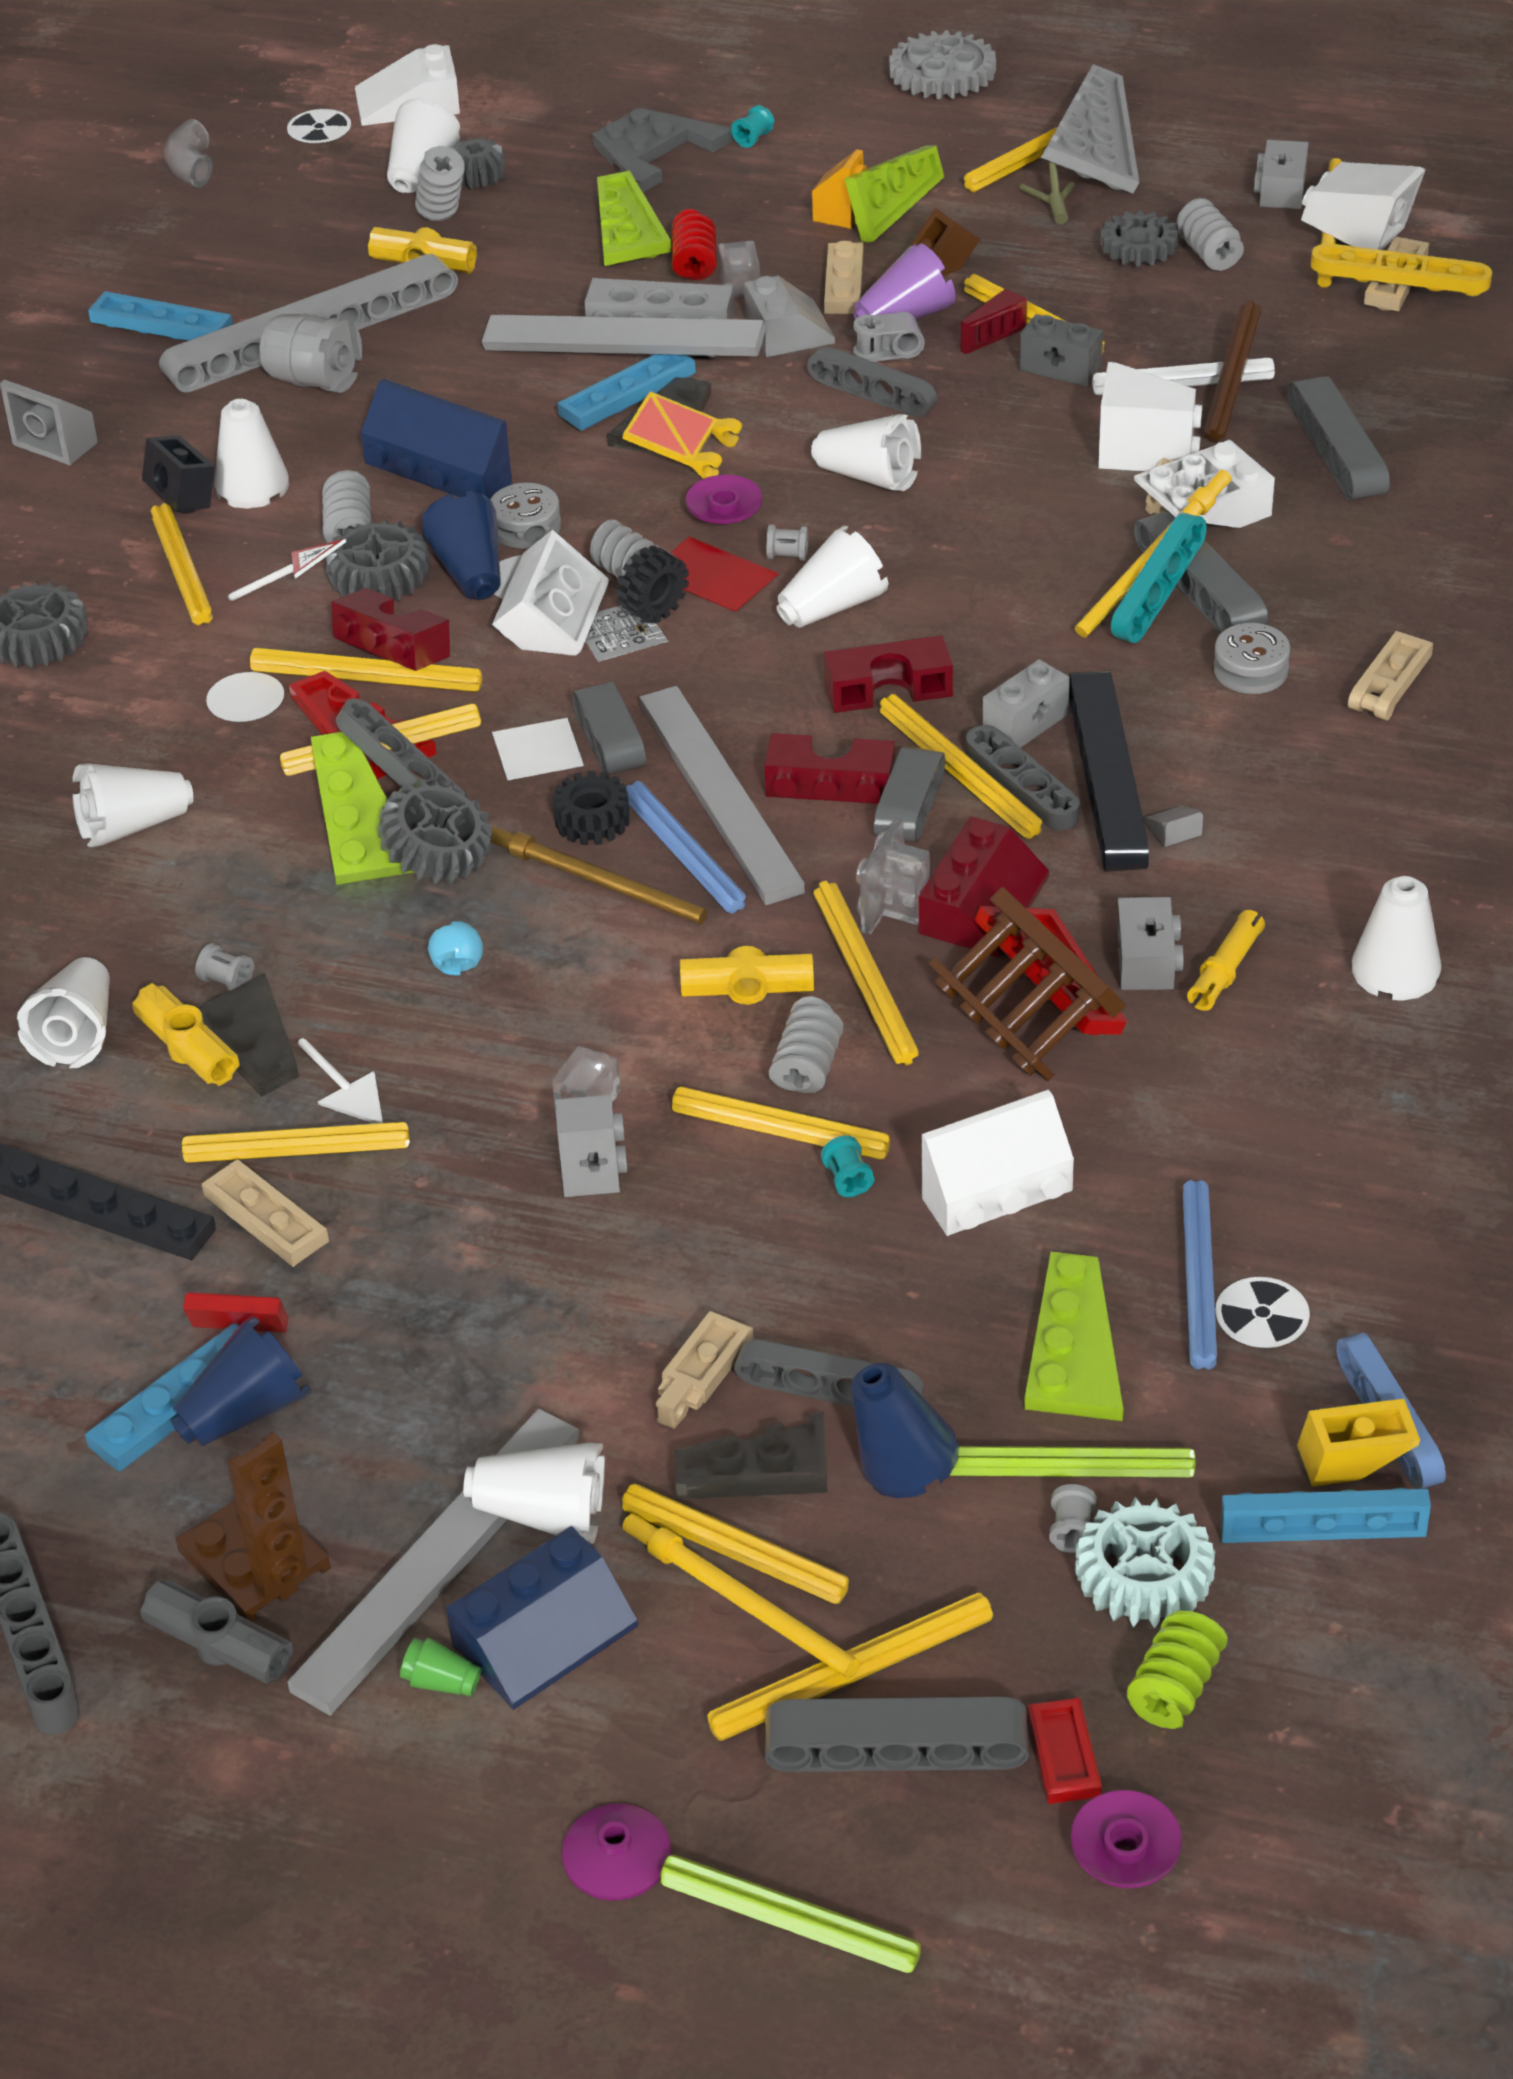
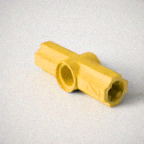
M374 227L370 233L368 244L369 256H372L373 259L404 263L426 254H434L452 271L471 274L474 270L477 257V248L472 242L444 238L430 228H420L416 233Z
M742 946L732 950L728 957L680 959L682 997L729 995L733 1001L739 1004L750 1005L763 1000L767 993L814 991L812 954L765 956L756 947Z
M151 983L140 989L138 997L132 1002L134 1014L167 1045L171 1059L177 1063L187 1064L207 1084L214 1083L221 1086L230 1081L233 1073L239 1067L238 1055L204 1024L201 1011L195 1006L184 1005L165 986H156Z

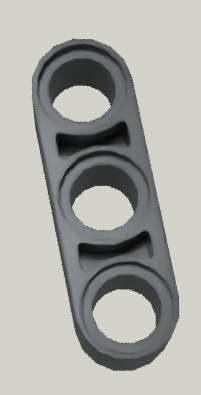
M614 682L573 691V705L578 722L601 770L611 775L646 766V755L641 736Z
M908 746L901 747L878 803L874 821L875 836L914 843L919 841L943 779L945 768L944 752Z

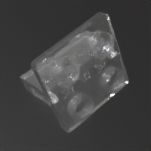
M895 818L886 832H880L876 839L874 850L868 859L863 858L858 866L856 882L860 884L861 896L857 905V914L861 916V932L871 935L883 915L919 925L918 895L930 878V851L904 844L903 820Z

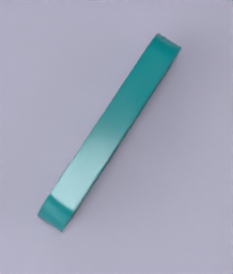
M1182 512L1174 519L1113 615L1111 632L1116 639L1137 643L1143 638L1205 540L1207 525L1203 517Z

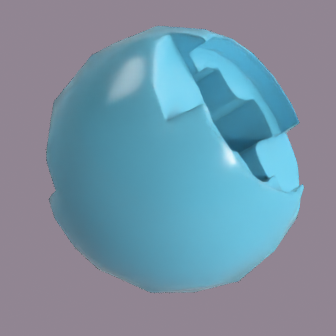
M453 921L451 925L443 926L434 931L429 939L428 953L433 965L437 969L448 975H461V971L475 968L483 956V943L478 931L465 922Z

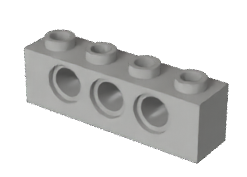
M592 278L585 299L586 317L734 319L733 286Z

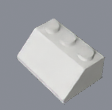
M551 530L523 553L492 625L521 650L576 656L582 650L610 579L554 530Z
M1046 1090L922 1134V1199L947 1236L965 1229H972L995 1218L1016 1213L1023 1208L1048 1199L1057 1198L1073 1190L1074 1158L1051 1092Z

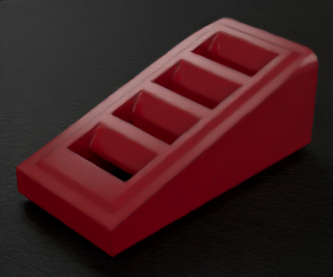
M1004 289L961 321V352L969 354L1025 328L1027 324V299Z

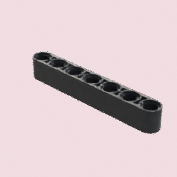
M1111 670L1069 673V702L1104 872L1148 869L1149 848Z

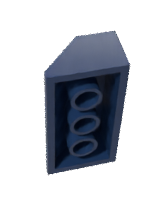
M382 379L378 383L361 430L366 464L457 497H465V491H475L491 499L497 491L512 484L506 421L386 379Z

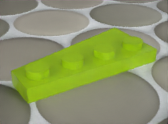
M937 146L920 147L844 178L855 216V223L862 242H874L944 178Z
M630 170L597 177L604 265L608 266L641 258H655L659 254L671 252V240Z
M343 732L311 737L336 885L401 875V863H389V852L381 850V838L377 837V828L380 822L379 816L382 807L386 805L387 798L363 751Z
M1050 1252L1025 1393V1410L1123 1421V1403L1098 1257Z

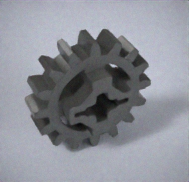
M1138 210L1137 215L1126 211L1122 218L1114 215L1112 216V222L1105 221L1104 229H1101L1103 253H1110L1111 260L1120 258L1124 265L1132 261L1135 262L1136 266H1140L1142 262L1154 265L1156 259L1166 261L1167 255H1174L1175 247H1177L1178 231L1176 230V224L1168 223L1167 216L1158 218L1156 212L1144 215L1142 210Z

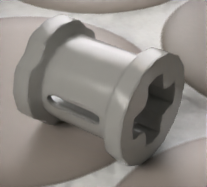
M769 524L766 546L767 559H774L775 556L798 557L800 561H806L808 526H801L800 530L777 529L775 525Z
M210 943L199 954L195 972L196 977L201 981L210 982L214 980L226 985L230 992L238 993L243 992L248 987L252 979L254 963L251 957L246 955L233 956L223 952L221 946Z
M1068 1484L1058 1487L1051 1494V1507L1056 1512L1055 1523L1050 1528L1049 1541L1058 1550L1076 1553V1545L1079 1543V1538H1082L1086 1529L1085 1525L1090 1523L1091 1514L1096 1509V1495L1088 1487L1079 1484Z

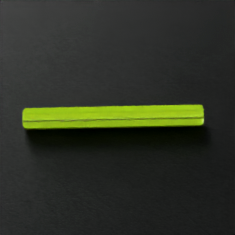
M959 1446L958 1461L950 1476L1191 1478L1195 1473L1196 1459L1194 1449Z
M675 1854L669 1855L662 1867L661 1883L668 1888L905 1973H912L919 1961L921 1944L914 1939Z

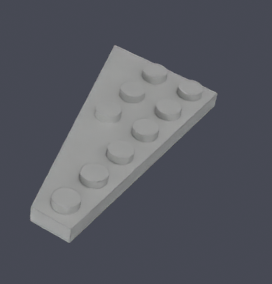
M1093 64L1041 158L1072 169L1081 177L1088 179L1092 177L1105 182L1114 190L1123 189L1134 193L1140 182L1123 76Z

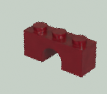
M369 588L361 589L331 601L333 638L414 671L450 657L449 620L423 609L409 614L394 615V598Z
M943 635L824 652L825 686L834 713L874 708L873 691L884 685H899L906 688L910 692L913 702L953 697V663Z
M771 733L764 764L766 797L878 804L895 764V741L854 738L852 748L847 754L838 758H824L813 752L812 735Z

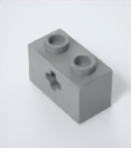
M1267 140L1265 153H1258L1257 171L1255 174L1254 192L1261 193L1260 207L1302 208L1308 142Z
M1038 659L983 697V725L999 729L1020 748L1068 715L1069 676Z
M1171 897L1118 898L1117 944L1121 990L1174 989L1175 971H1183V945H1175L1174 942L1180 941L1181 920L1180 915H1172Z
M611 1095L555 1099L564 1197L620 1192L618 1173H627L625 1145L616 1146L615 1141H625L622 1113H613Z

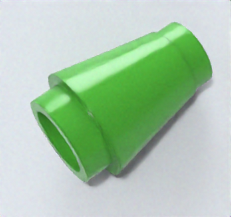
M430 1637L425 1641L414 1638L405 1654L400 1678L410 1681V1687L458 1695L463 1694L472 1697L480 1680L482 1667L474 1665L473 1662Z

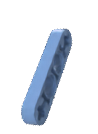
M1364 1332L1339 1339L1336 1344V1351L1341 1369L1362 1404L1403 1398L1406 1401L1419 1434L1420 1443L1417 1447L1396 1460L1415 1489H1424L1444 1483L1446 1470L1438 1447L1371 1339Z

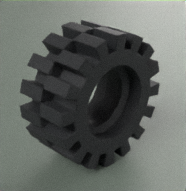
M650 545L649 549L646 547L640 549V556L634 553L630 557L632 560L631 565L625 563L622 569L626 573L624 576L619 575L617 582L622 584V586L616 588V594L620 596L617 600L624 609L647 623H658L661 621V617L666 619L670 616V609L676 611L679 607L676 603L678 598L684 599L686 593L682 589L687 588L689 585V581L685 579L689 576V570L685 568L687 565L679 558L660 547Z
M588 771V776L582 777L579 772L573 774V781L566 777L562 780V786H556L554 789L555 794H553L555 826L562 837L567 835L568 841L574 843L580 838L581 845H588L589 840H595V845L602 844V838L606 837L609 842L616 839L615 833L622 835L625 832V826H629L628 792L624 783L620 784V778L613 776L609 780V773L603 771L599 777L595 776V771ZM588 807H598L594 809H584Z

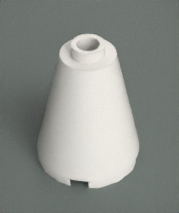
M423 98L406 100L399 107L395 116L387 172L389 183L397 191L402 193L417 191L420 165L427 150L436 146L452 148L459 141L460 124L453 113L442 104L434 102L432 106L422 103Z
M235 399L221 411L214 476L216 496L221 499V496L226 498L228 505L237 508L263 507L271 503L270 497L279 493L281 498L286 493L289 487V475L259 407L246 399Z
M896 414L821 431L812 443L811 452L813 459L816 460L817 465L822 469L892 491H905L911 487L918 471H913L912 467L914 459H920L921 457L920 434L914 420H907L906 417L908 415Z
M842 526L835 530L778 595L779 605L776 608L786 624H794L801 628L878 597L888 590L889 582L887 577L881 580L877 570L883 567L880 559L859 533L855 531L851 535L847 534V526Z
M86 763L76 766L73 773L72 782L80 781V793L72 794L76 822L82 838H91L87 844L89 847H100L185 814L188 805L193 803L192 785L189 780H184L179 772Z
M1401 876L1387 881L1383 886L1353 954L1352 973L1357 983L1373 995L1378 996L1379 990L1393 994L1392 1000L1403 1001L1419 998L1432 991L1435 987L1436 980L1441 972V960L1428 890L1419 880L1409 876Z
M78 958L24 1001L17 1017L20 1028L18 1036L20 1042L30 1055L44 1064L54 1067L56 1063L71 1064L69 1068H79L96 1057L102 1049L106 1037L110 976L106 967L92 958Z
M587 1442L478 1457L475 1467H467L464 1497L472 1498V1505L475 1509L553 1535H558L572 1526L589 1544H593L598 1526L590 1525V1515L596 1514V1511L601 1512L605 1458L604 1456H599L603 1449V1443Z

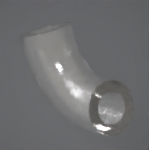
M195 119L186 120L172 131L167 137L163 153L170 172L186 184L196 188H200L208 182L213 167L211 158L201 153L209 146L210 139L205 127Z

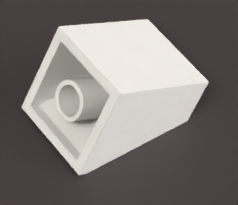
M1341 162L1331 172L1326 171L1317 186L1312 185L1309 187L1302 200V205L1305 206L1301 220L1351 246L1383 250L1404 229L1425 169L1418 166Z
M1108 362L1101 402L1099 468L1148 471L1156 467L1160 459L1165 458L1168 461L1172 459L1177 460L1200 451V437L1193 436L1194 428L1201 427L1202 405H1195L1196 389L1116 362Z

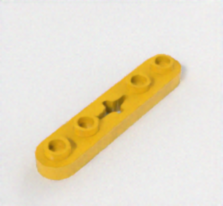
M1320 244L1313 248L1311 255V268L1323 277L1339 276L1354 278L1360 282L1378 281L1425 287L1431 291H1456L1469 296H1477L1487 291L1491 286L1492 280L1491 268L1483 263L1339 244Z

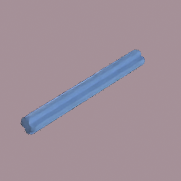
M641 781L627 785L629 805L728 913L734 914L738 909L743 910L746 906L744 901L746 894Z
M1189 1180L1183 1185V1213L1190 1364L1197 1370L1202 1368L1210 1370L1216 1366L1217 1343L1209 1186L1203 1180L1197 1182Z

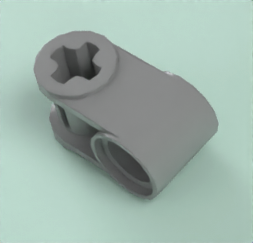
M908 312L862 315L854 320V330L857 333V344L853 347L854 356L875 363L882 360L913 358L920 354L924 348L925 341L915 317Z

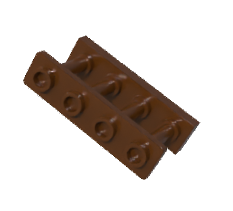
M1001 887L990 898L1001 911L996 917L998 922L950 970L946 969L934 957L929 964L939 975L933 981L951 999L959 993L965 999L959 1007L977 1024L985 1019L991 1025L985 1032L1003 1050L1011 1044L1017 1050L1011 1058L1029 1076L1037 1070L1049 1081L1054 1074L1042 1063L1041 1059L1090 1010L1095 1012L1101 1006L1114 1019L1126 1005L1101 978L1004 887ZM1020 931L1027 936L1022 942L1025 946L974 996L962 983L1010 934L1016 936ZM1048 956L1054 962L1049 967L1051 972L1000 1021L988 1008L1037 958L1042 961ZM1073 981L1081 987L1075 993L1078 997L1028 1047L1014 1035L1063 984L1067 987Z

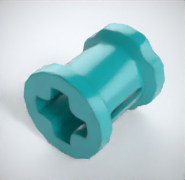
M755 105L748 111V116L738 118L732 123L731 133L733 138L743 147H752L757 143L760 135H766L773 130V115L767 108Z
M844 1135L830 1140L823 1147L821 1160L826 1168L832 1170L838 1194L843 1197H855L865 1193L873 1185L875 1177L870 1165L864 1163L860 1156L862 1151L858 1140L852 1136Z

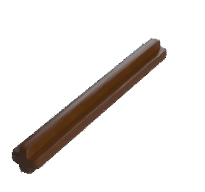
M1248 300L1246 304L1240 306L1207 418L1204 435L1211 438L1212 442H1219L1220 438L1226 437L1262 312L1261 306L1254 304L1253 300Z

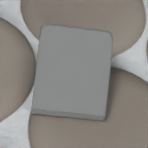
M1182 805L1145 817L1144 822L1160 843L1167 847L1201 836L1203 814L1200 810Z

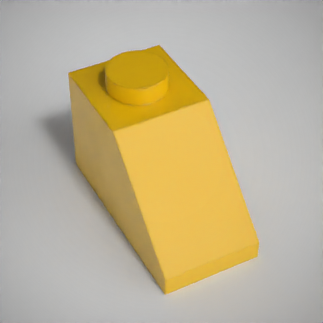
M1403 1398L1311 1410L1308 1412L1297 1447L1311 1485L1315 1487L1359 1481L1417 1447L1420 1443V1437L1406 1401Z

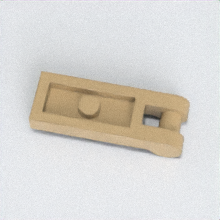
M1395 631L1352 689L1348 700V708L1359 712L1366 709L1374 712L1375 717L1388 721L1397 702L1432 656L1433 642ZM1374 692V693H1377V694H1379V695H1381V696L1379 697V696L1373 695V694H1371V693Z

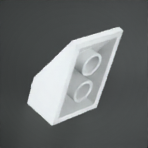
M435 44L423 49H416L355 86L362 126L395 122V116L399 107L406 100L423 98L422 103L432 106L434 102H437L453 114H460L457 79L449 45L441 46Z

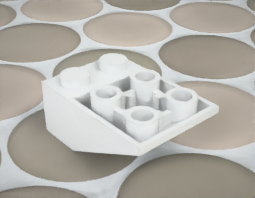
M1231 440L1218 443L1212 447L1186 455L1134 476L1135 482L1172 515L1177 517L1188 505V498L1199 487H1205L1223 469L1231 475L1232 481L1216 497V504L1205 515H1199L1205 519L1207 524L1241 528L1272 516L1275 478Z

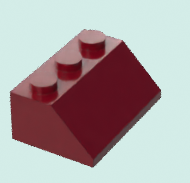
M970 816L918 895L919 934L971 949L986 934L974 920L980 906L997 907L990 898L1001 887H1004L1025 908H1030L1049 878V870L1011 827ZM998 946L990 955L999 957L1003 950Z

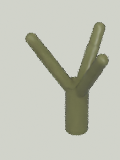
M1049 161L1052 187L1050 195L1025 184H1020L1019 189L1049 203L1055 222L1057 224H1064L1068 221L1064 200L1074 188V183L1069 182L1060 192L1056 163Z

